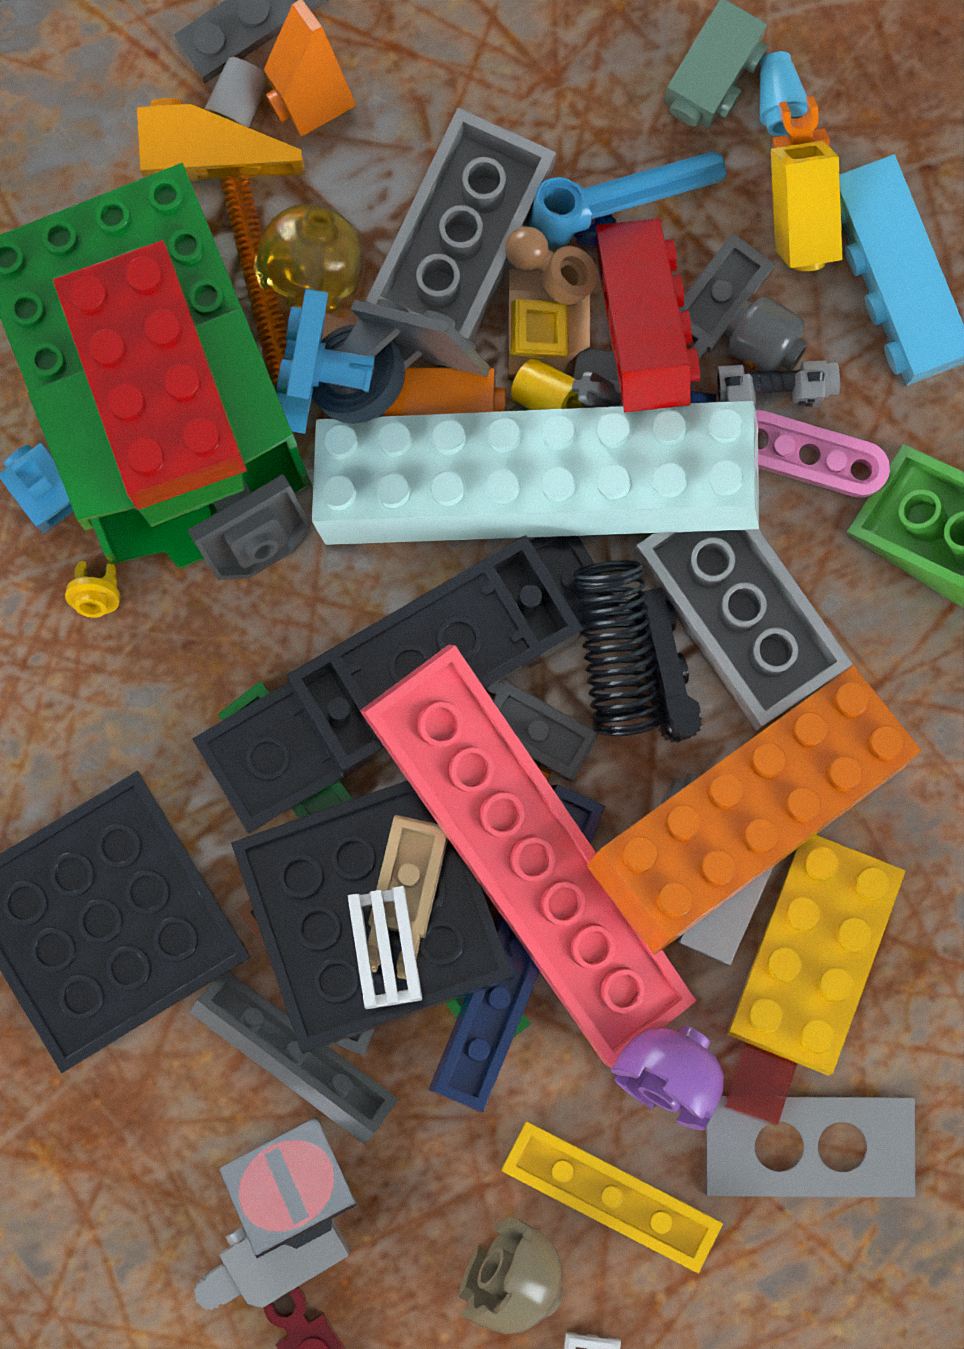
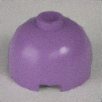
M684 1025L681 1026L678 1032L668 1028L645 1030L635 1036L622 1050L611 1069L612 1073L617 1074L614 1079L616 1084L630 1096L651 1110L654 1109L655 1105H658L668 1111L679 1112L680 1115L675 1123L694 1130H705L716 1111L723 1092L724 1075L716 1057L707 1050L710 1045L709 1039L697 1030Z

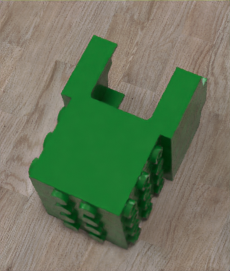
M183 162L0 234V319L28 388V396L76 519L85 531L94 528L104 556L110 564L116 565L165 552L181 570L205 560L187 530L218 512L213 502L243 491L244 481L251 492L282 474L295 495L312 486L297 449L292 430ZM163 240L173 261L247 471L137 510L127 495L52 279Z

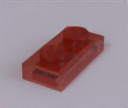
M744 1042L723 1108L777 1126L797 1063Z

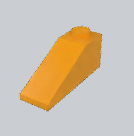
M160 98L151 101L150 106L137 107L140 171L143 178L182 162L190 182L219 180L224 176L247 174L248 178L305 174V164L301 149L193 104H182L181 100L175 98Z

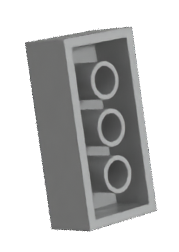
M457 108L366 302L376 304L378 299H386L403 306L409 313L421 316L427 310L441 313L454 320L456 323L455 329L463 337L473 342L510 265L505 253L507 238L514 230L520 227H527L537 190L541 183L551 178L554 172L556 152Z
M759 529L654 533L636 545L633 555L643 565V569L656 588L662 587L665 600H668L673 605L675 615L756 731L853 665Z

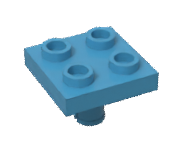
M305 289L302 308L291 306L284 358L293 359V361L281 360L276 392L293 432L305 434L313 387H318L319 382L357 388L369 392L375 356H363L325 349L326 343L322 342L328 298L327 292Z

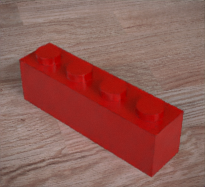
M660 218L596 225L598 271L624 413L690 405V382L700 381V369L697 349H687L686 344H692L689 311L679 312V307H684L681 274H671V272L677 271L674 239L664 240Z

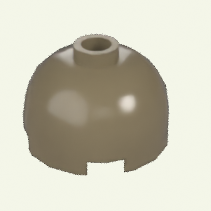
M508 1217L493 1227L500 1235L493 1241L488 1252L486 1253L479 1246L474 1251L463 1275L459 1297L468 1302V1307L461 1313L462 1317L495 1332L519 1334L537 1325L544 1317L551 1316L559 1307L563 1297V1288L561 1287L562 1266L561 1259L548 1237L522 1220Z

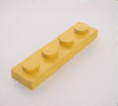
M527 1120L501 1168L502 1172L698 1274L723 1225L722 1221Z

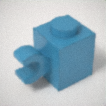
M39 443L33 449L30 445H25L12 453L4 461L3 464L6 469L0 472V480L43 534L74 512L53 457L42 443Z

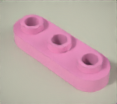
M755 411L758 432L763 434L767 440L766 447L758 449V469L856 498L869 497L878 492L886 483L890 473V463L885 452L876 444L767 411ZM805 447L814 449L818 455L817 463L813 465L803 463L799 457V451ZM852 464H865L869 469L868 479L858 480L854 478L851 473Z

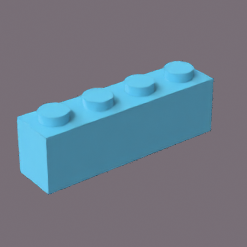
M895 154L840 174L841 225L849 242V245L845 246L846 258L855 276L862 274L869 291V294L864 296L865 305L874 325L882 324L889 341L888 344L884 345V350L892 372L895 375L902 373L906 386L963 365L964 324Z

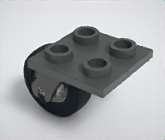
M378 299L376 304L354 300L351 310L360 318L358 322L334 330L323 338L322 342L326 343L325 349L363 356H375L369 392H365L362 389L319 382L318 387H313L312 399L324 413L335 420L350 424L363 423L380 416L395 402L404 383L405 369L416 360L487 377L490 366L475 351L476 344L463 337L455 329V321L446 315L430 310L425 311L423 316L409 313L403 306L386 299Z

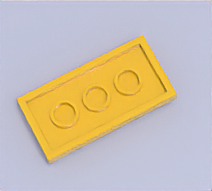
M818 835L813 836L797 848L793 853L726 1035L830 1076L833 1074L906 870Z

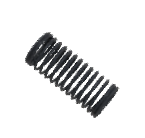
M620 560L590 564L579 568L573 574V577H575L574 582L576 583L574 587L584 591L576 597L578 601L585 603L577 611L587 615L582 617L579 623L588 627L581 632V636L589 639L582 645L584 649L590 651L583 658L591 663L586 667L585 671L593 675L587 679L586 683L594 686V688L590 689L588 695L596 698L590 703V707L598 710L591 716V719H593L592 730L604 736H629L645 733L655 729L662 723L661 713L656 710L660 706V701L655 698L658 695V689L653 686L657 682V677L652 674L656 667L651 663L654 653L649 651L653 642L648 639L651 635V630L646 627L650 622V618L645 615L648 611V606L643 603L647 598V594L642 591L645 587V581L640 579L644 574V570H642L643 565L636 561ZM627 571L613 575L591 576L605 572ZM632 582L640 583V586L637 588L619 587ZM623 592V593H619V594H615V595H609V596H603V597H592V598L586 597V596H590V595H594V594H601V593ZM634 594L642 595L638 600L621 599ZM625 604V605H621V606H617V607H612V608H606V609H595V610H588V609H587V608H591V607H595V606H602V605ZM635 606L643 607V610L640 612L623 611ZM627 616L608 621L588 622V620L602 617ZM637 618L644 619L642 624L625 623ZM629 628L610 633L589 634V632L602 629ZM639 630L646 631V634L643 636L630 635ZM630 640L612 645L590 646V644L602 641ZM640 642L647 643L645 648L632 646ZM632 652L614 657L592 658V656L602 653ZM644 653L649 655L646 660L634 658ZM636 663L634 665L615 669H593L595 667L609 664ZM645 665L650 666V670L647 672L635 670ZM616 675H638L635 677L617 681H594L596 679H600L603 677ZM647 677L652 679L649 684L637 682ZM615 687H640L633 690L618 693H595L600 690ZM648 689L653 690V694L651 695L640 694L641 692L646 691ZM615 699H641L638 701L619 705H596L604 701ZM649 701L654 702L653 707L642 705ZM637 718H649V719H650V720H648V721L641 722V723H636V724H632V725H622V726H605V725H603V724H606V723L623 722V721H629V720H633V719H637Z

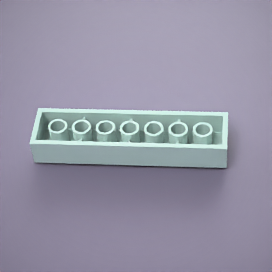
M754 401L690 403L688 406L625 413L623 406L386 416L376 417L370 421L356 424L344 423L335 419H316L312 523L325 545L521 538L524 535L527 537L759 529L758 424Z

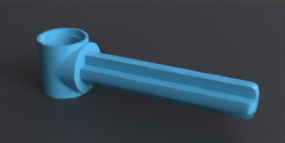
M708 152L583 189L578 183L566 178L554 177L547 179L541 183L537 190L527 227H533L541 231L547 239L549 248L564 247L571 242L575 233L587 230L590 227L591 219L722 182L727 175L725 160L721 154Z

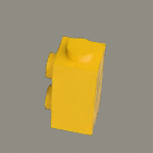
M824 141L771 148L775 251L790 268L798 271H816L822 269L827 262L842 260L839 156Z

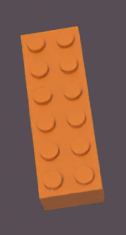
M852 665L599 849L587 865V868L650 950L656 955L903 770L922 750L856 667Z

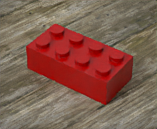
M163 240L52 279L127 495L137 510L247 471L173 261Z

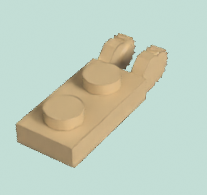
M395 815L376 890L386 891L392 890L394 887L404 886L415 956L417 958L420 937L425 938L448 838L438 824ZM395 902L384 904L388 930L399 932ZM371 909L368 923L372 927L368 939V948L372 972H376L378 966L381 965L373 909ZM401 951L396 967L398 970L397 977L406 979L403 953Z

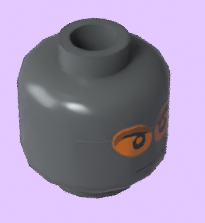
M767 296L757 299L754 303L748 299L745 300L732 317L724 333V336L730 339L728 345L730 355L755 372L780 371L782 367L787 370H793L808 347V344L801 340L804 332L803 319Z

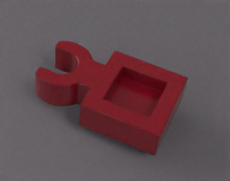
M299 1287L289 1292L295 1302V1310L292 1313L281 1314L277 1311L273 1302L264 1307L267 1319L273 1325L284 1328L288 1334L276 1342L275 1345L278 1349H346L324 1312L309 1320L305 1313L307 1299Z

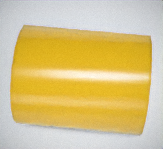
M532 358L524 363L512 384L511 396L513 401L530 410L584 408L585 404L579 402V394L572 391V384L576 379L537 358Z

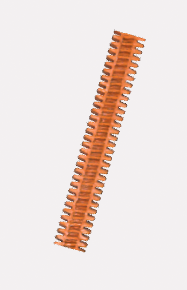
M247 174L224 176L219 179V182H222L220 185L221 188H224L222 190V193L225 195L224 201H227L225 204L226 207H229L227 213L230 214L229 220H232L230 225L233 226L234 239H237L235 240V245H238L236 248L240 252L238 257L242 258L240 259L241 269L244 271L243 277H246L244 280L247 284L246 289L249 290L248 296H251L249 301L252 303L251 308L254 309L253 315H255L254 320L257 322L256 328H259L257 331L260 335L259 340L262 341L261 347H263L262 352L265 354L264 360H267L265 363L268 367L267 371L270 373L269 376L272 384H277L281 360L293 361V359L284 358L285 344L287 343V340H284L287 333L283 334L282 331L287 329L286 327H281V325L285 324V321H279L280 318H284L283 314L278 315L277 313L282 311L281 307L276 308V306L280 305V302H274L279 297L272 294L276 293L277 290L276 288L271 289V287L276 286L275 282H269L274 280L273 275L268 276V274L272 273L271 269L266 270V268L271 266L270 263L265 264V261H269L268 256L263 257V255L267 254V250H261L266 248L265 244L260 245V242H264V238H258V236L263 235L262 231L257 232V230L261 229L260 225L255 226V223H259V219H253V217L258 216L257 212L252 213V211L256 210V207H250L255 202L254 199H248L252 198L253 195L252 193L247 194V192L251 191V187H245L250 185L249 180L244 181V179H248Z

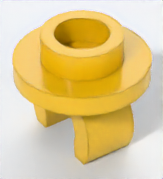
M79 561L75 567V579L66 588L65 599L67 603L79 614L91 618L101 617L115 611L120 601L115 565L108 563L106 574L100 579L88 577L86 562Z

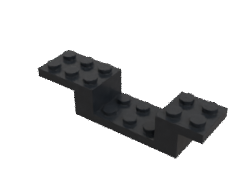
M524 535L286 675V684L192 738L248 835L386 754L388 751L360 710L450 644L457 647L484 689L525 665L531 668L582 638L581 632L588 627L581 625L579 621L587 615L577 611L585 603L578 601L576 597L584 591L574 587L576 583L574 582L575 577H573V574L579 568L595 563L578 536L535 537L529 541L528 537ZM600 573V574H595V575H591V576H602V575H601V573ZM611 592V593H601V594H594V595H590V596H586V597H589V598H592V597H603V596H609V595H614V594H613L612 592ZM620 604L595 606L587 609H606L620 606ZM617 616L588 620V622L608 621Z

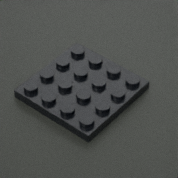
M135 771L0 854V971L61 1073L73 1068L208 985L214 979L252 958L139 771Z
M408 780L231 842L300 1051L303 1054L513 979L481 885L448 839L425 938L420 937L416 958L422 1000L372 1009L365 1008L347 895L358 893L363 895L369 894L370 891H376L395 815L438 824ZM372 906L362 908L367 941L372 927L368 923ZM388 930L397 991L408 990L407 979L397 977V961L402 951L399 932ZM379 965L377 971L372 972L376 995L386 994L382 967Z

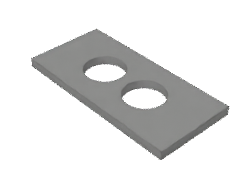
M721 1096L716 1111L706 1126V1196L916 1198L915 1098ZM773 1122L791 1124L797 1129L803 1142V1150L798 1162L791 1168L782 1171L766 1168L758 1160L755 1152V1141L758 1133L766 1125ZM838 1122H846L856 1126L863 1134L866 1143L865 1154L861 1162L856 1167L847 1171L830 1169L823 1163L818 1152V1141L822 1132L828 1126Z

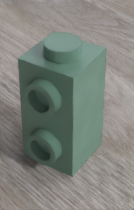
M719 0L667 86L664 103L670 106V113L687 125L697 126L699 123L710 129L717 115L726 119L741 95L742 90L735 87L744 70L753 74L760 64V59L768 50L769 45L762 42L767 23L727 0Z

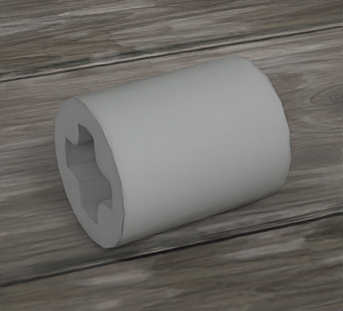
M229 57L204 109L249 128L270 84L265 72L245 60Z

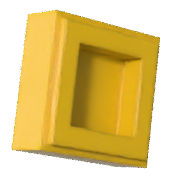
M515 299L512 301L510 356L563 359L568 356V305L557 301Z

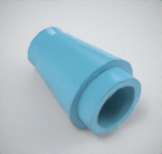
M779 51L769 53L759 61L761 69L760 122L767 126L768 133L773 136L788 135L780 118L779 102L787 101L791 111V118H800L807 111V95L792 63L791 55L787 52Z

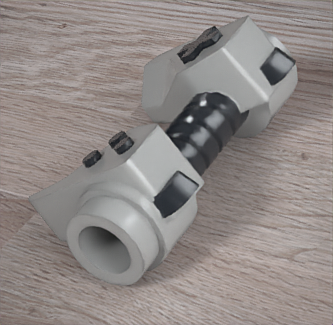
M827 360L801 362L800 370L745 373L743 365L718 366L719 402L754 401V405H756L755 394L785 391L792 392L793 403L811 406L813 409L819 408L824 399L828 398L829 395H839V366L837 362L827 363Z

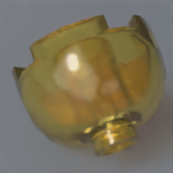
M315 204L293 205L278 213L264 229L257 247L254 272L260 286L265 291L270 285L276 292L288 297L286 305L289 307L302 308L305 289L327 292L326 310H333L340 306L342 298L350 295L352 292L356 293L359 288L363 268L364 247L355 226L343 214L329 207Z

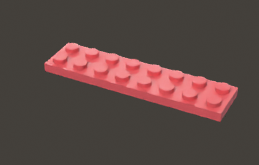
M447 645L360 710L605 1065L612 1068L622 1050L632 1038L645 1030L665 1027L697 1001L663 950L654 955L587 868L589 862L596 855L595 850L455 645Z

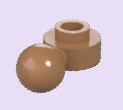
M520 227L514 230L507 238L505 253L509 262L520 270H533L536 268L541 270L542 285L546 292L557 302L566 305L577 304L596 288L599 277L596 264L582 249L574 246H564L553 253L549 250L544 234L533 227Z

